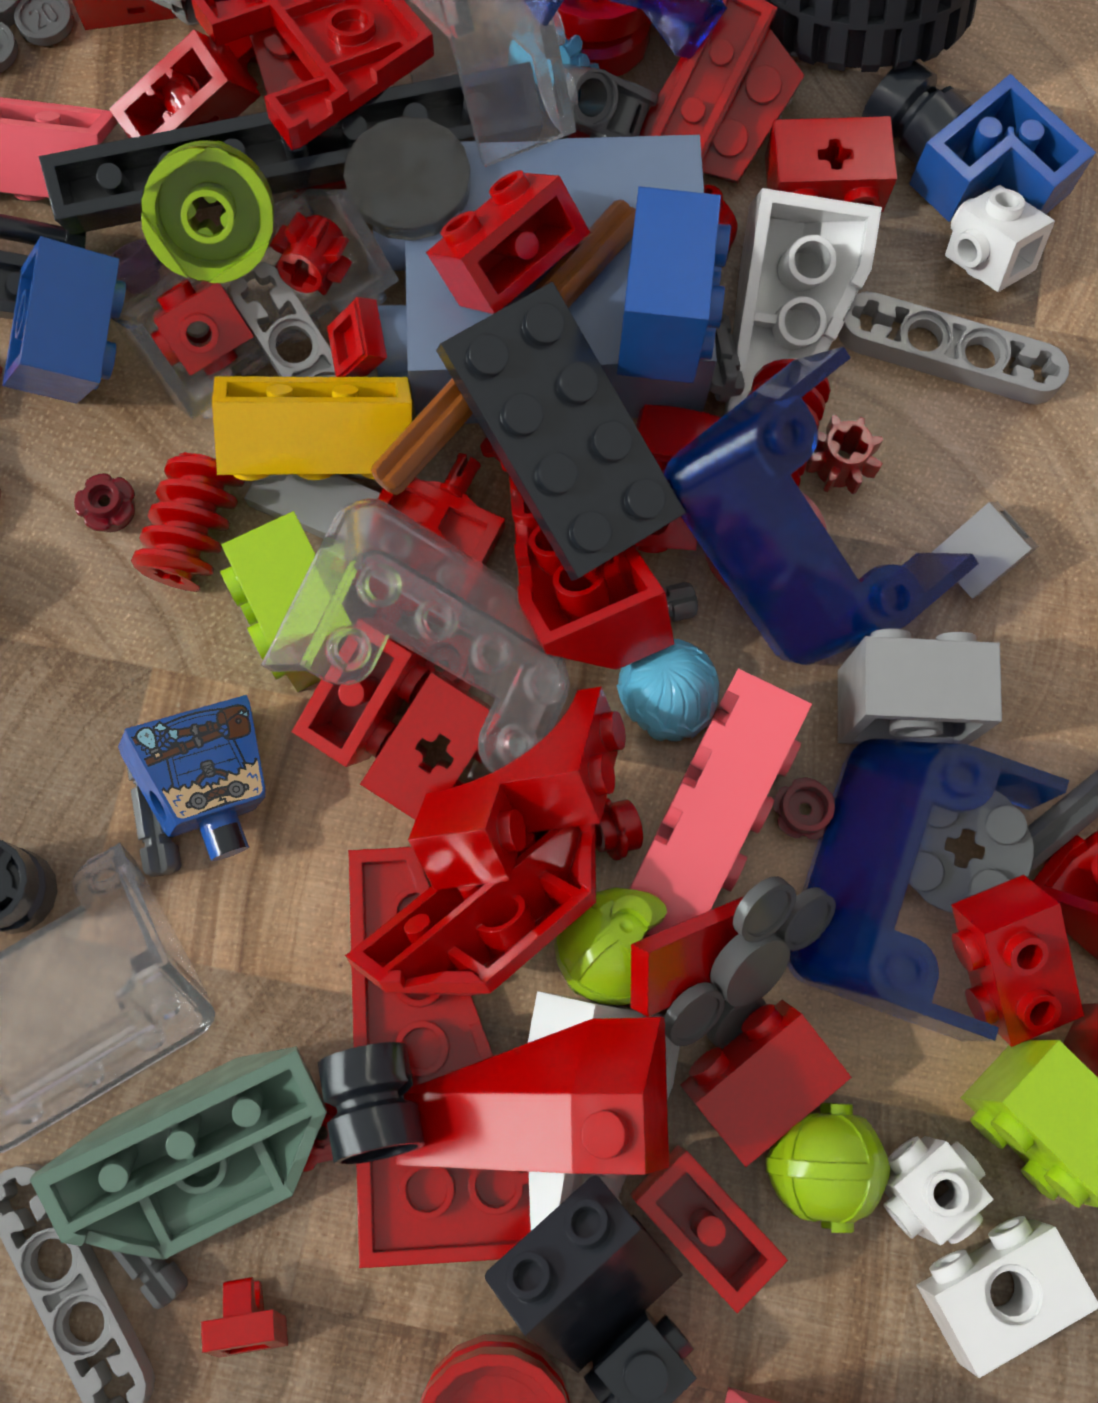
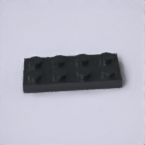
M553 282L440 343L436 352L571 581L582 577L686 513Z

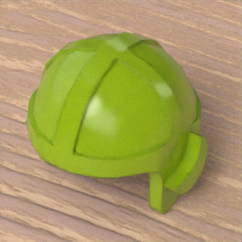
M614 887L596 892V903L555 939L554 948L557 965L569 988L575 994L595 1003L606 1005L631 1004V944L642 940L647 932L663 922L667 913L665 904L651 893L633 889Z
M821 1103L820 1113L808 1114L770 1147L768 1155H765V1172L768 1173L771 1185L783 1205L793 1215L802 1220L821 1221V1228L831 1229V1233L854 1232V1223L868 1217L880 1202L888 1184L891 1171L888 1156L877 1133L866 1118L860 1115H853V1104Z

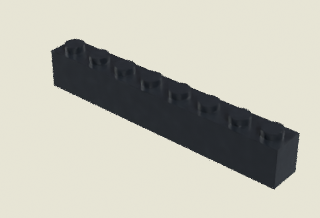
M527 60L389 87L313 140L293 151L268 118V113L261 112L39 156L54 219L73 235L142 221L141 200L150 174L168 153L190 142L222 141L240 150L251 158L263 172L273 195L403 169V143L537 139L542 121L530 62ZM204 197L197 198L200 204L198 209L222 205L219 201L208 203Z

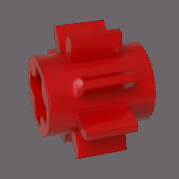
M297 212L288 226L282 225L270 243V247L273 250L282 254L275 264L280 277L288 286L302 293H313L318 290L322 295H326L333 282L341 284L352 265V261L342 255L349 243V239L344 237L337 224L324 216L311 215L305 218L300 212Z
M835 414L831 416L826 427V434L821 431L817 432L816 438L813 439L814 443L811 450L815 454L810 457L805 470L807 473L817 472L819 478L824 482L823 491L828 492L832 487L846 486L851 494H855L862 484L863 476L875 478L883 463L872 455L878 451L883 438L882 436H872L869 429L864 426L865 418L860 417L856 421L848 420L841 422L840 418ZM839 450L848 453L850 457L848 459L843 458L838 454Z

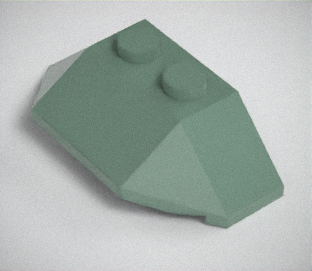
M297 1046L237 1057L109 1119L32 1174L30 1182L61 1243L83 1246L84 1243L114 1252L165 1260L293 1196L318 1130L321 1128L327 1113V1107Z

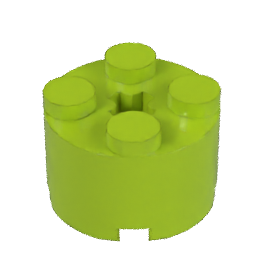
M222 141L190 142L168 153L150 174L141 200L142 230L153 253L172 272L186 278L189 277L209 283L230 282L250 272L265 255L271 241L274 226L272 192L260 168L240 150ZM204 197L208 203L219 201L224 206L220 215V225L216 226L211 219H205L200 222L195 217L200 205L197 198Z

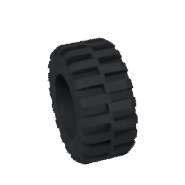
M765 0L778 7L769 28L788 53L795 52L800 61L812 65L816 62L828 64V69L845 71L846 67L861 68V72H878L880 67L889 66L897 70L910 67L913 61L918 59L926 62L937 57L943 49L948 50L962 37L972 23L977 0Z

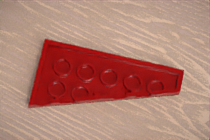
M412 847L348 850L351 950L430 887L425 872ZM351 966L353 1048L384 1042L407 1044L412 1071V1087L494 1056L472 996L384 992ZM396 1156L356 1165L359 1268L500 1260L531 1231L528 1171L396 1165Z

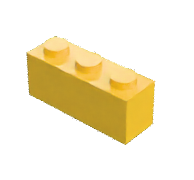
M214 376L212 411L217 475H233L238 479L247 481L260 480L269 475L297 474L299 477L308 480H322L331 477L333 474H361L363 477L374 479L371 472L372 465L412 422V399L408 377Z

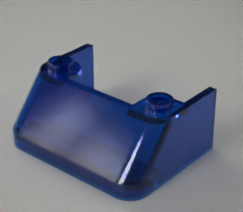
M845 347L793 360L676 453L668 462L664 472L667 481L686 512L681 516L771 650L781 660L801 665H811L859 645L865 636H870L874 631L905 627L979 564L972 553H916L902 566L894 564L878 565L858 579L791 477V474L812 456L818 440L816 421L802 397L851 358Z
M872 738L858 744L847 755L843 763L833 794L835 797L834 815L826 825L823 837L818 840L802 890L803 892L813 887H820L835 900V913L826 930L813 943L800 950H790V959L787 965L790 972L805 984L962 1042L995 1041L999 1027L932 1003L939 979V967L934 953L923 941L894 929L932 805L953 812H969L984 805L991 798L994 790L1006 796L1012 804L1031 810L1066 793L1069 780L967 744Z

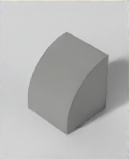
M996 501L988 502L931 553L973 599L1011 571L1039 546L1005 508Z

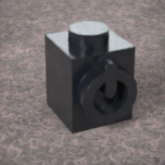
M645 1310L592 1360L593 1368L584 1376V1379L600 1403H672L697 1379L686 1358L694 1348L666 1314L656 1322L650 1313Z

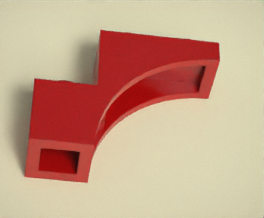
M602 686L577 690L573 702L559 723L534 747L509 764L463 785L426 793L408 841L434 890L510 881L518 852L522 851L525 847L526 833L601 823L607 794H612L615 789L614 766L618 750H623L626 742L623 719L618 711H611Z

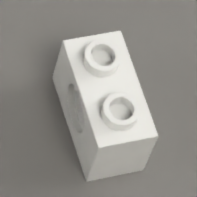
M1025 1216L1009 1219L988 1233L991 1240L990 1243L969 1255L966 1250H958L943 1256L929 1267L932 1276L916 1285L957 1362L976 1377L981 1378L1098 1309L1096 1297L1055 1226L1034 1219L1027 1221ZM1009 1271L1014 1280L1013 1296L1006 1304L995 1307L990 1294L992 1282L999 1274Z

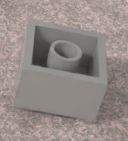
M903 629L877 630L872 632L870 636H865L838 669V743L963 749L1002 722L1000 642H978L977 636L973 633L948 632L938 635L936 639L911 638L909 631Z

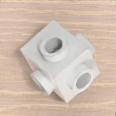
M998 185L976 198L966 200L958 208L951 221L953 232L945 256L965 269L970 276L981 280L999 292L1036 270L1055 220L1027 203L1019 193Z
M917 1136L903 1143L888 1157L891 1171L884 1192L889 1199L883 1205L896 1224L911 1239L918 1234L940 1246L947 1240L951 1244H955L967 1238L980 1226L983 1217L979 1212L994 1199L979 1182L985 1176L983 1168L963 1145L956 1141L950 1146L944 1140L926 1136L920 1139ZM943 1180L949 1187V1190L935 1201V1186Z

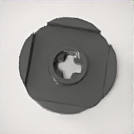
M955 783L929 791L909 810L899 831L898 857L907 882L921 897L931 905L953 913L951 906L953 903L1023 874L1028 877L1034 858V844L1024 814L1006 796L983 785ZM963 829L976 832L975 843L985 847L983 858H971L967 868L954 865L955 854L945 850L947 839H958Z

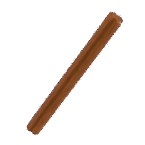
M621 199L614 201L589 228L591 233L564 255L529 294L553 282L566 306L569 308L632 239L636 208L630 207L626 201ZM453 379L442 388L372 465L371 472L373 478L391 494L398 495L402 493L473 414Z

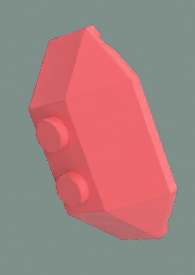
M0 97V192L12 193L16 198L24 201H38L49 198L39 156L101 144L118 124V121L110 110Z

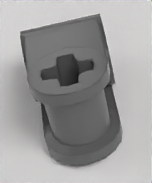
M570 64L554 66L546 74L540 92L542 106L547 115L554 120L589 135L590 138L639 136L649 107L656 106L659 98L655 92L641 85L621 79L606 70ZM579 89H581V96H580V100H579V102H578V101H577L578 91H579Z

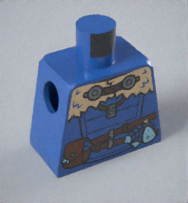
M247 695L124 730L118 746L120 754L168 837L200 829L211 861L234 856L249 848L238 816L255 810L264 800L266 789L251 706Z

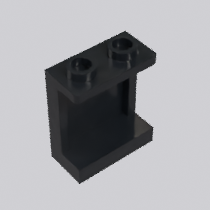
M594 1175L487 1270L485 1280L525 1337L579 1373L683 1274L634 1215L631 1216L601 1178Z

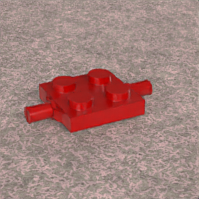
M458 453L457 459L444 483L420 480L415 477L404 491L398 495H393L384 488L382 489L337 571L340 581L369 594L378 603L371 618H381L395 626L400 615L418 617L449 633L451 632L505 529L504 518L478 507L465 494L481 467L480 463L473 457H470L468 461L467 454Z

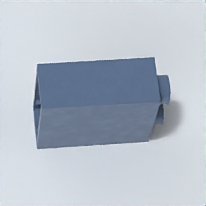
M700 135L403 143L404 195L373 196V236L377 269L379 272L406 271V305L378 306L387 358L377 366L378 377H408L417 417L452 379L436 352L440 343L493 315L459 306L426 252L443 238L440 232L450 220L464 212L477 210L491 198L489 190L499 179L517 170H522L524 173L559 175L587 227L590 228L614 201L621 199L626 201L630 207L636 208L639 186L704 193ZM631 239L568 309L631 418H638L639 411L645 404L679 407L703 412L717 362L715 341L711 360L699 359L694 383L617 375L632 244ZM559 261L505 307L527 296ZM472 414L464 424L478 423L474 414Z

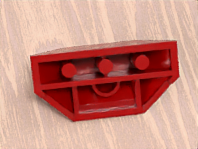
M595 824L526 833V844L524 849L518 852L510 881L434 890L431 886L345 955L352 967L384 992L462 996L492 993L596 903Z

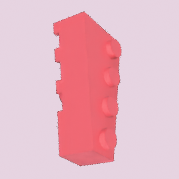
M739 668L737 669L629 888L651 893L658 897L667 909L663 922L647 932L643 939L710 911L721 888L729 892L732 891L748 858L739 852L749 831L751 830L758 834L771 811L775 799L767 795L777 775L786 776L799 751L801 742L795 740L812 703Z

